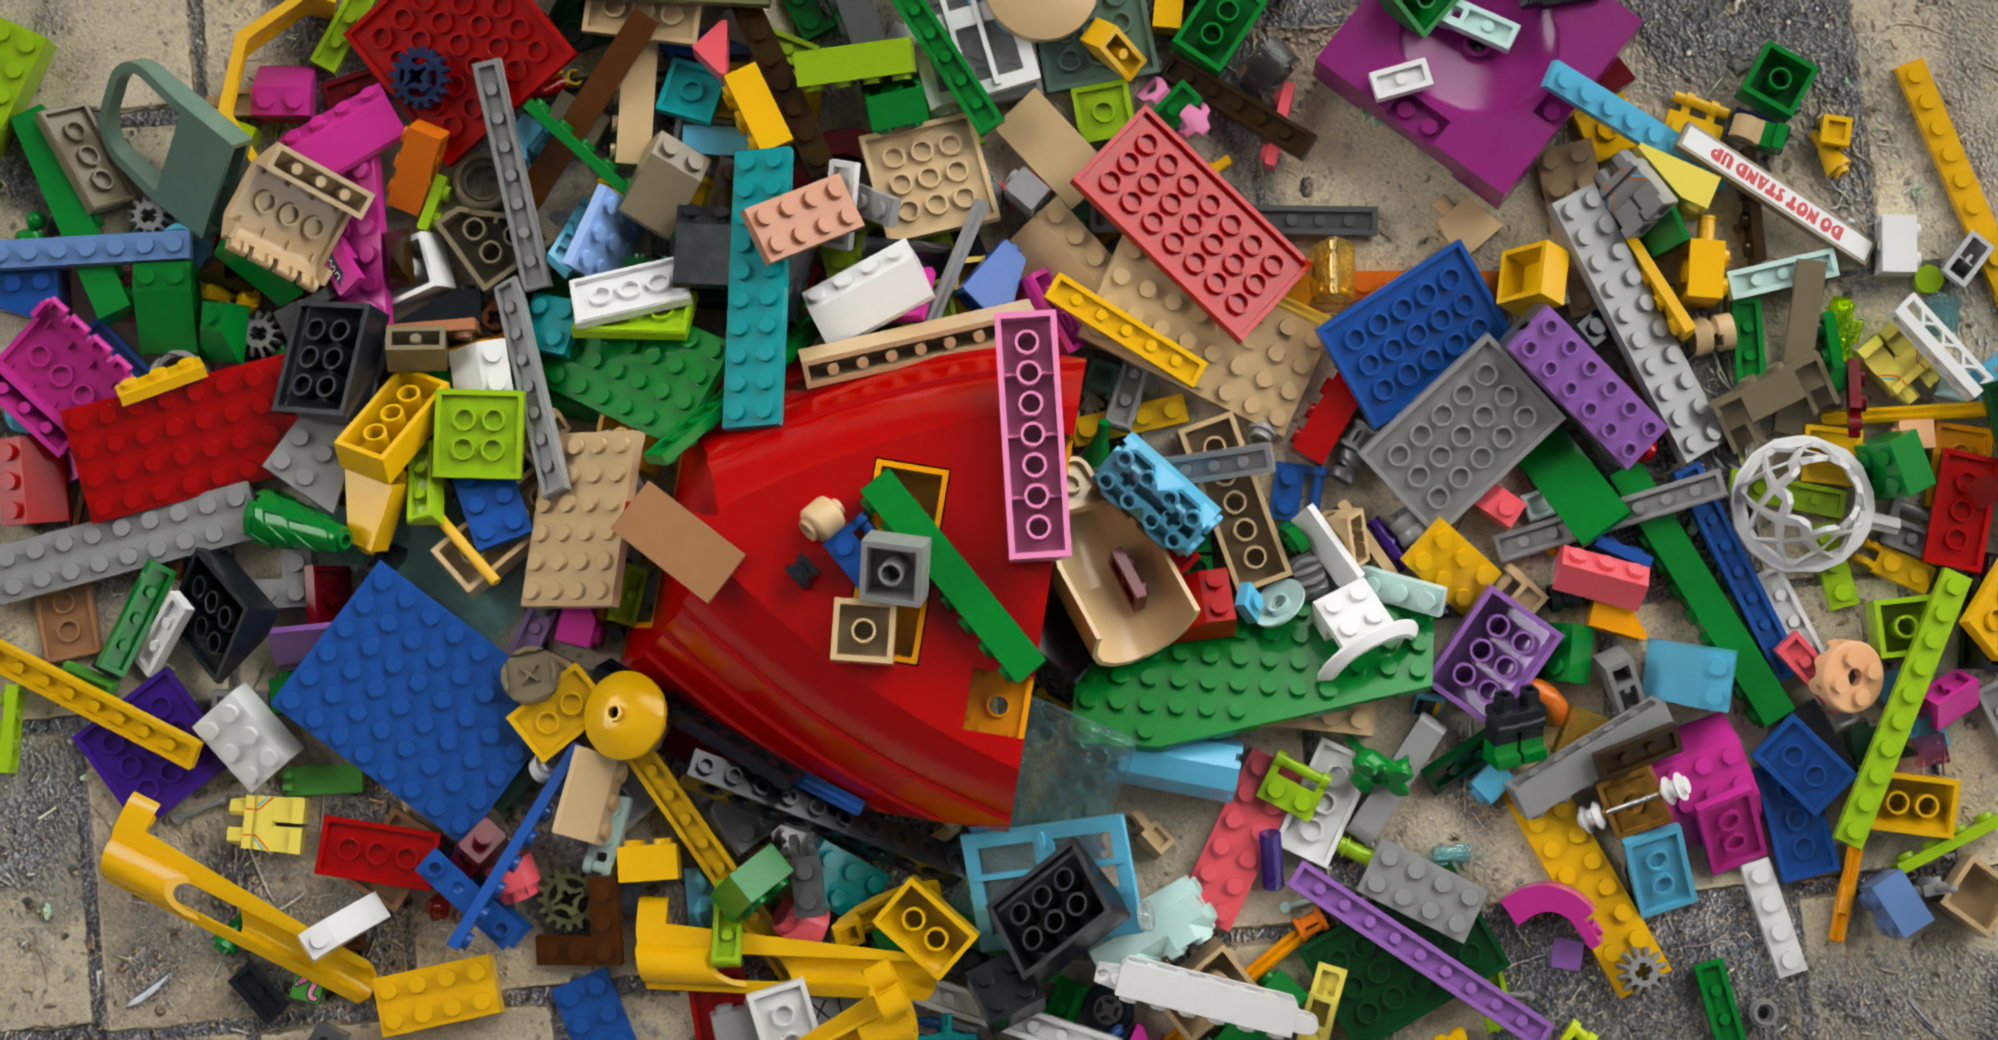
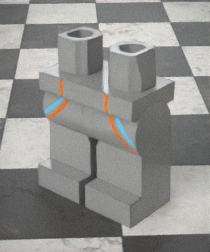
M1628 149L1620 150L1612 159L1619 170L1614 173L1610 167H1604L1594 176V179L1600 187L1599 194L1601 199L1604 200L1606 208L1614 214L1623 227L1620 231L1627 240L1643 237L1659 221L1658 219L1662 218L1679 201L1657 173L1649 166L1650 164L1646 158H1636Z

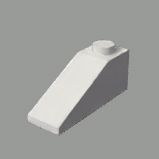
M376 891L303 931L298 935L297 939L312 964L388 919L391 915Z

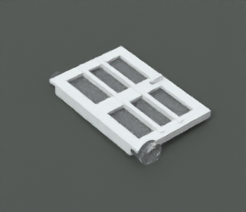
M926 0L989 96L1042 80L1031 42L1017 38L1004 30L989 12L985 0ZM905 23L908 37H913L916 63L932 118L938 119L960 114V104Z

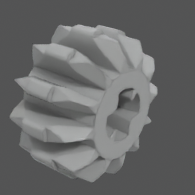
M143 194V203L133 200V205L137 207L136 210L127 211V214L133 218L127 222L130 228H135L133 233L164 231L169 225L177 223L171 219L173 216L146 194ZM151 214L157 218L153 223L148 219Z
M256 311L255 320L248 316L245 352H249L251 359H256L258 355L261 359L268 357V352L274 356L277 352L275 347L277 345L281 347L285 344L279 340V338L285 337L282 329H280L281 327L277 319L274 320V315L270 312L263 316L262 312ZM260 331H263V335L266 336L263 341L256 339L260 338L257 335Z
M1308 550L1302 555L1297 553L1288 559L1293 573L1291 579L1297 580L1304 587L1305 601L1315 600L1328 593L1329 586L1326 575L1314 552Z
M1633 946L1630 950L1631 956L1624 952L1620 955L1626 963H1616L1615 967L1622 969L1624 972L1618 974L1616 979L1618 981L1627 980L1623 984L1622 989L1628 991L1633 987V996L1638 997L1642 990L1645 996H1651V986L1656 990L1662 988L1661 984L1656 980H1665L1667 978L1666 974L1659 973V969L1665 968L1666 963H1656L1660 957L1659 952H1653L1650 955L1649 947L1643 946L1641 952H1639V949ZM1639 964L1647 968V971L1643 973V979L1642 976H1636L1635 971L1639 970Z

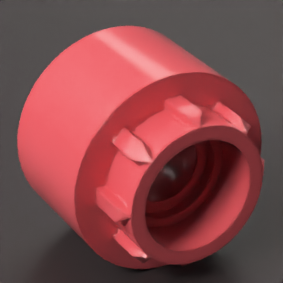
M531 850L520 852L519 856L522 857V861L514 873L508 872L503 880L507 884L500 895V899L505 905L527 899L539 891L537 881L541 879V875ZM498 861L483 868L486 878H488Z
M793 896L786 897L776 908L771 925L774 932L777 933V937L821 942L830 923V910L827 909L826 916L796 919Z

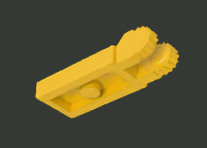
M1868 538L1864 540L1861 547L1875 552L1874 560L1862 554H1852L1851 561L1869 569V572L1919 595H1926L1937 569Z

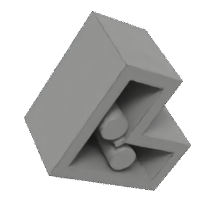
M282 549V578L253 581L279 611L306 610L304 566L319 565L318 552L303 549Z

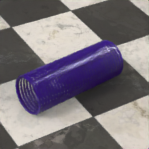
M1265 829L1259 832L1263 888L1267 891H1278L1285 886L1281 832L1277 829Z

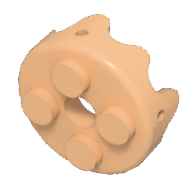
M1849 639L1829 640L1827 642L1829 649L1815 658L1816 673L1814 678L1809 680V689L1825 701V708L1849 714L1863 712L1880 695L1884 680L1881 659L1870 645L1862 641ZM1853 669L1855 680L1850 684L1848 674Z

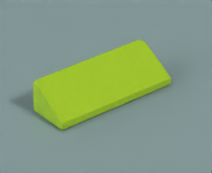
M434 439L426 441L408 463V525H442L444 523L445 478L432 477Z

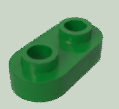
M1286 520L1276 527L1284 549L1288 548L1292 553L1297 552L1302 555L1311 548L1308 540L1295 524Z

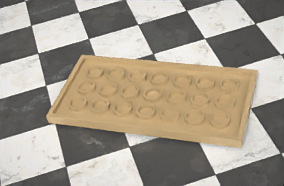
M1122 235L1095 294L1208 362V365L1195 387L1191 389L1083 322L1075 337L1227 412L1232 410L1235 416L1250 423L1266 422L1275 430L1276 436L1284 437L1324 350L1323 344L1314 331L1318 326L1275 306L1238 345L1126 236Z

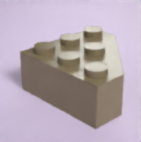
M456 206L434 222L489 298L495 294L493 287L519 274L505 213ZM539 220L547 255L555 240Z

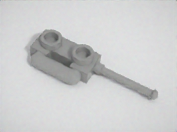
M1941 876L1914 878L1915 884H1912L1920 898L1947 894L1949 892L1955 894L1959 890L1957 885L1949 886L1946 881H1942Z

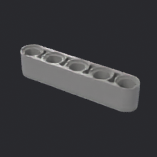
M1425 711L1419 714L1390 758L1392 760H1400L1405 755L1409 756V764L1414 776L1412 780L1405 782L1408 788L1448 728ZM1374 785L1349 820L1345 831L1367 846H1370L1403 796L1392 794L1382 785Z

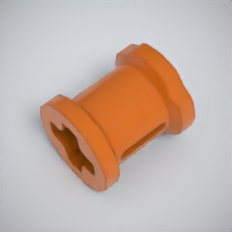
M1318 906L1313 907L1312 912L1299 919H1291L1303 943L1308 941L1309 936L1320 930L1327 931L1330 929Z

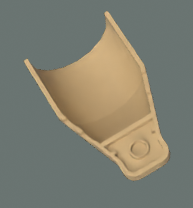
M1070 456L1067 488L1072 558L1071 560L1053 561L1051 572L1053 587L1091 657L1098 665L1115 667L1131 664L1153 655L1174 642L1188 630L1201 609L1166 548H1161L1145 533V529L1140 524V521L1133 515H1130L1125 509H1117L1100 494V487L1091 479L1094 472L1086 460L1081 457ZM1121 546L1126 555H1130L1136 565L1135 572L1140 580L1143 579L1146 582L1149 590L1145 608L1137 612L1133 611L1109 566L1111 550Z

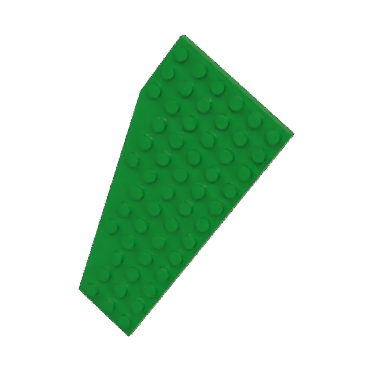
M1232 594L1233 602L1235 603L1236 595ZM1304 600L1301 609L1292 619L1272 628L1262 627L1257 623L1247 624L1235 608L1237 618L1235 636L1171 643L1149 657L1126 665L1109 667L1098 665L1094 662L1074 687L1070 746L1162 752L1172 746L1214 737V740L1259 730V727L1302 717L1309 719L1349 710L1351 706L1391 697L1398 699L1432 691L1434 616L1391 604H1383L1394 621L1411 619L1419 625L1416 638L1413 640L1397 638L1376 646L1349 663L1336 678L1319 681L1317 680L1318 672L1340 648L1333 638L1325 641L1311 621L1312 603L1315 600Z

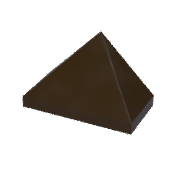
M410 228L384 232L388 289L396 290L416 286Z

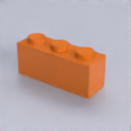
M417 119L411 125H407L404 128L400 139L403 142L402 150L398 152L393 163V167L396 168L395 175L390 179L386 188V193L389 194L387 205L416 217L421 215L436 173L439 174L450 131L421 119Z

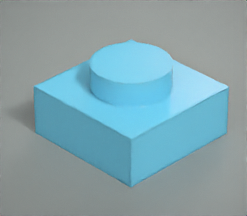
M1251 582L1240 583L1234 607L1247 624L1258 623L1264 604L1262 595Z

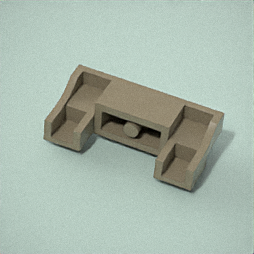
M1817 350L1790 363L1787 361L1784 363L1776 361L1765 368V372L1757 376L1750 374L1741 378L1738 381L1739 385L1733 387L1734 390L1708 402L1733 454L1738 453V449L1747 444L1761 442L1752 422L1754 423L1803 398L1814 415L1820 413V409L1832 403L1836 405L1841 403L1823 359Z

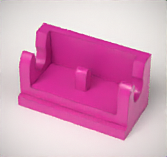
M1955 668L1929 685L1918 712L1919 718L1921 720L1927 716V711L1931 716V727L1939 731L1979 706V679Z

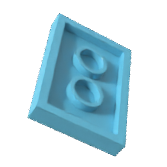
M1678 822L1621 839L1635 903L1641 919L1698 902L1682 828Z

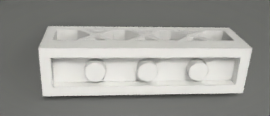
M1914 292L1886 316L1965 402L1976 398L1984 391L1979 384L1994 379ZM1911 302L1920 311L1919 320L1907 308ZM1925 326L1935 327L1940 332L1939 342ZM1945 348H1955L1960 354L1959 363ZM1965 369L1975 370L1983 380L1977 384Z

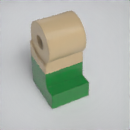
M1736 113L1728 138L1743 144V146H1755V150L1776 156L1783 149L1790 125L1780 122L1775 124L1749 114Z

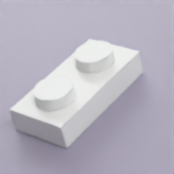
M1425 57L1369 72L1368 75L1376 103L1431 89L1434 85Z

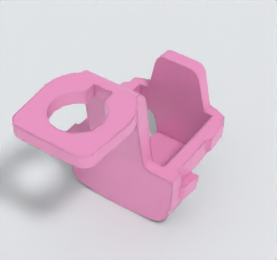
M1153 76L1137 93L1136 97L1144 103L1153 101L1158 105L1171 90L1166 86L1164 79ZM1157 85V90L1154 93L1151 92L1146 95L1151 87ZM1200 102L1196 107L1188 104L1181 111L1180 118L1182 122L1174 131L1182 139H1186L1192 134L1204 136L1210 129V124L1207 120L1210 113L1208 106L1203 102Z

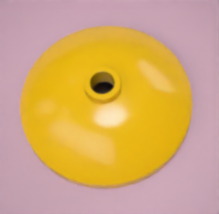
M619 671L602 679L589 695L584 711L586 734L594 748L606 757L623 761L633 760L648 753L660 740L667 721L666 700L660 687L650 677L635 671ZM617 708L618 715L614 718L613 713L614 710Z

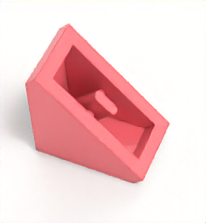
M720 20L692 46L695 59L723 85L724 75L729 74L730 28L728 20Z

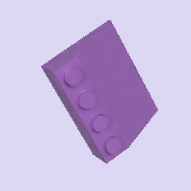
M1488 582L1433 660L1432 688L1485 724L1487 717L1485 705L1493 703L1495 691L1509 690L1514 694V698L1519 697L1520 687L1531 684L1565 635Z

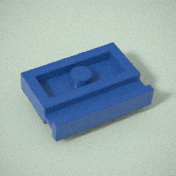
M1606 534L1588 546L1589 550L1631 563H1638L1646 567H1650L1654 557L1645 554V550L1633 545L1626 546L1618 543V539Z

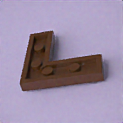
M591 875L588 877L591 934L536 935L537 965L621 966L625 963L620 883H618V875Z

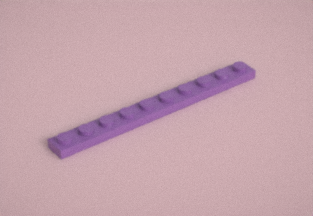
M1301 861L1288 881V887L1519 1039L1546 1040L1555 1027L1553 1023L1306 861Z

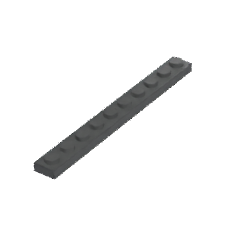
M1089 203L1090 232L1121 233L1104 215ZM1252 205L1282 235L1378 236V207Z

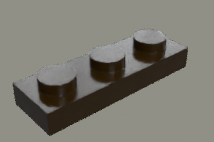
M1671 721L1591 754L1598 778L1601 782L1605 783L1683 752L1684 749L1677 725Z

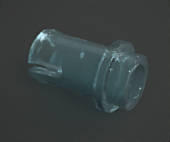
M1438 843L1437 846L1432 847L1433 862L1440 866H1444L1445 863L1470 862V845L1465 843L1444 846L1442 843Z

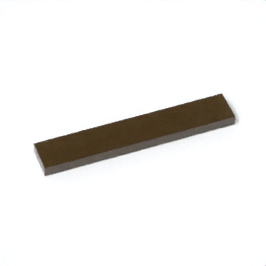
M1174 51L1158 74L1160 78L1174 87L1183 79L1203 98L1201 102L1205 103L1209 108L1301 162L1304 161L1318 139L1316 134Z

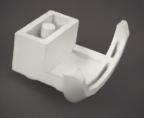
M1364 577L1313 601L1311 621L1325 641L1333 638L1340 648L1322 666L1318 672L1317 680L1326 681L1336 678L1353 660L1383 643L1397 638L1415 639L1419 631V625L1411 619L1394 621Z

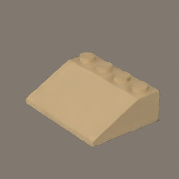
M1058 196L1054 197L1009 240V242H1013L1019 247L1021 254L1026 258L1020 280L1047 267L1053 279L1057 272H1061L1093 293H1096L1112 258V255ZM1076 319V321L1078 322V324H1079V326H1080L1082 322L1079 321L1078 319Z

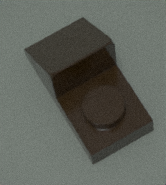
M214 254L205 259L196 276V281L253 293L256 288Z

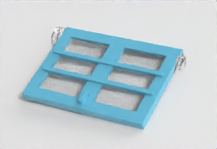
M1124 813L1009 828V833L990 830L962 834L960 839L976 920V929L981 932L974 941V944L976 946L980 945L981 952L1007 949L986 905L1072 837L1077 838L1117 889L1131 915L1130 918L1105 937L1153 931L1155 927L1154 909L1149 900L1140 901Z

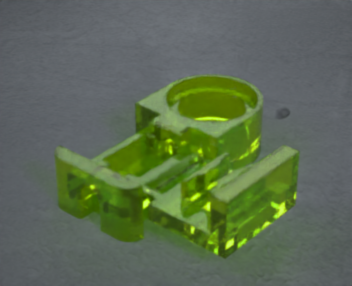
M1834 296L1830 301L1829 311H1834L1836 314L1844 362H1847L1848 358L1857 359L1851 345H1854L1853 342H1859L1864 320L1854 318L1855 305L1850 297Z

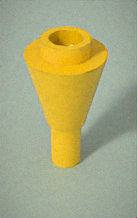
M1816 129L1808 136L1818 149L1817 152L1826 177L1828 179L1834 177L1837 180L1850 171L1849 166L1852 161L1834 146L1818 144L1820 131Z

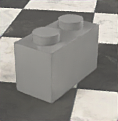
M1025 166L1019 172L1014 169L1004 181L1006 184L1004 187V199L1028 220L1039 212L1050 199V188Z

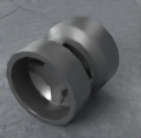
M1341 448L1337 456L1338 462L1331 467L1328 475L1346 486L1354 487L1357 481L1356 475L1358 471L1363 470L1366 462L1358 454Z

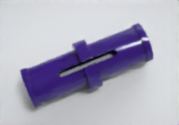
M1376 516L1366 524V527L1400 573L1408 567L1400 560L1406 551L1399 544L1397 536H1393L1380 519V516Z

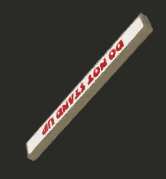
M1691 121L1684 124L1673 148L1713 174L1721 177L1730 185L1828 248L1833 247L1836 253L1859 268L1866 266L1877 244L1875 240Z

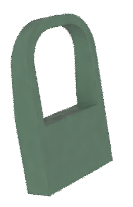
M139 58L119 64L114 68L109 77L100 108V131L108 154L116 165L146 195L200 239L220 234L222 232L223 213L238 187L253 138L157 62L146 58ZM133 73L141 77L179 114L162 172L130 147L120 127V107L128 81Z

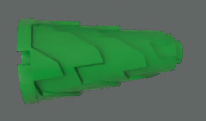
M270 488L262 489L255 493L260 495V497L256 501L250 499L243 516L244 534L250 536L252 540L249 541L255 545L267 548L303 549L318 553L321 551L342 553L352 544L353 537L349 527L334 521L333 517L316 511L315 508L297 501L294 496Z

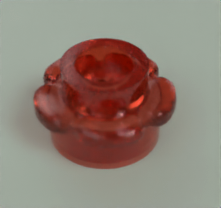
M435 892L433 898L429 897L426 901V914L429 915L432 921L445 920L448 917L450 902L439 892Z

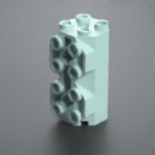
M1187 874L1141 899L1137 906L1143 933L1102 938L1088 949V953L1096 967L1098 961L1121 963L1122 958L1129 954L1162 962L1161 958L1168 955L1171 961L1184 954L1185 950L1188 949V944L1194 942L1198 946L1210 939L1211 935L1214 934L1212 930L1216 926L1214 922L1218 915L1210 902L1205 904L1202 899L1201 892H1203V889L1197 878L1193 876L1189 879Z

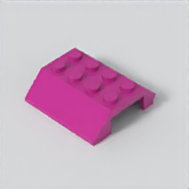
M53 296L51 299L41 300L29 313L34 318L0 355V406L56 457L61 458L71 449L60 410L117 396L114 386L119 385L126 378L135 376L131 373L134 367L119 353L113 357L114 349L97 333L91 337L92 329L76 314L69 317L70 309L56 296Z
M1717 712L1677 727L1684 751L1652 764L1659 784L1664 776L1670 781L1673 780L1675 772L1685 776L1690 783L1691 793H1689L1687 801L1677 797L1675 805H1670L1667 802L1674 820L1661 825L1665 826L1678 822L1682 828L1686 850L1703 844L1693 804L1748 782L1753 789L1759 816L1763 815L1760 791L1739 737L1722 712Z

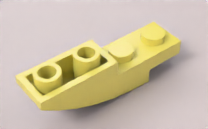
M1319 961L1304 1009L1317 1016L1319 1029L1315 1032V1035L1307 1036V1034L1298 1033L1296 1040L1330 1039L1333 1022L1348 973L1347 969Z

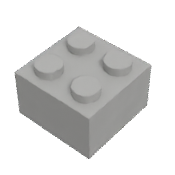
M870 530L861 540L858 600L920 608L928 597L932 537Z

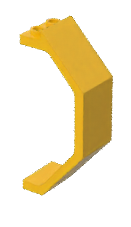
M286 0L237 32L218 111L241 129L233 114L248 56L305 16H316L332 20L336 14L337 0ZM252 145L244 165L246 171L251 162L258 157Z

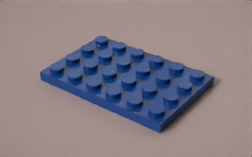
M1456 239L1315 328L1314 331L1371 429H1377L1400 413L1484 333L1488 332L1498 341L1511 327L1499 306L1496 305L1493 295L1461 239Z

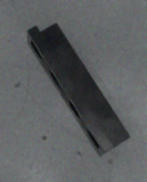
M1985 552L1981 574L1963 571L1964 576L1973 580L1961 607V617L1998 558V554ZM1960 625L1958 669L1998 672V661H1993V664H1991V660Z

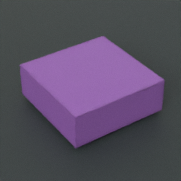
M1554 937L1549 966L1580 972L1585 943Z

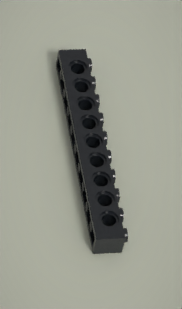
M697 748L694 749L686 760L678 785L680 787L806 833L815 832L817 838L820 836L835 845L926 879L937 880L940 884L954 888L964 879L966 866L961 847L862 811L859 816H855L797 786L790 791L779 789L761 775L751 773L747 767Z

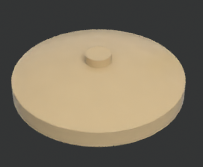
M985 0L989 12L1004 30L1017 38L1037 43L1055 42L1075 33L1087 21L1097 1Z

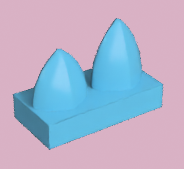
M701 867L684 869L689 926H713L714 901L709 895L715 890V887Z

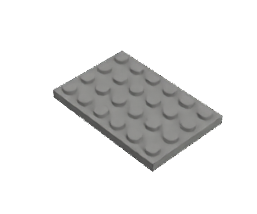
M1486 332L1356 453L1426 528L1439 516L1451 526L1557 428L1566 417L1499 343Z

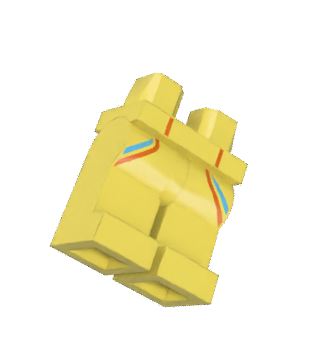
M1892 322L1850 356L1853 359H1860V368L1866 371V374L1884 391V394L1889 399L1895 396L1904 406L1911 404L1920 396L1910 384L1914 379L1917 378L1927 390L1941 378L1935 368Z
M246 795V798L231 799L230 815L244 816L243 827L228 826L226 842L241 845V848L305 855L307 828L277 826V822L308 825L310 798Z

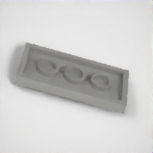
M1381 838L1358 884L1356 892L1464 944L1489 890L1397 844Z

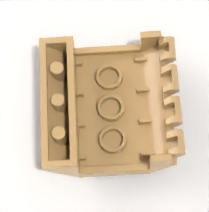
M277 141L256 157L248 167L223 213L221 238L226 240L225 249L241 257H245L248 253L247 260L266 270H269L272 266V273L290 282L296 279L297 286L315 293L319 286H326L333 273L332 270L324 265L350 218L354 216L362 220L375 194Z

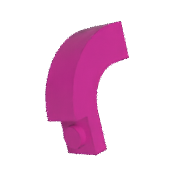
M1554 881L1532 882L1518 887L1505 895L1500 901L1517 926L1538 913L1554 912L1563 915L1572 922L1591 950L1599 946L1604 939L1602 937L1604 931L1595 918L1590 920L1588 917L1594 913L1596 906L1583 893L1569 885Z

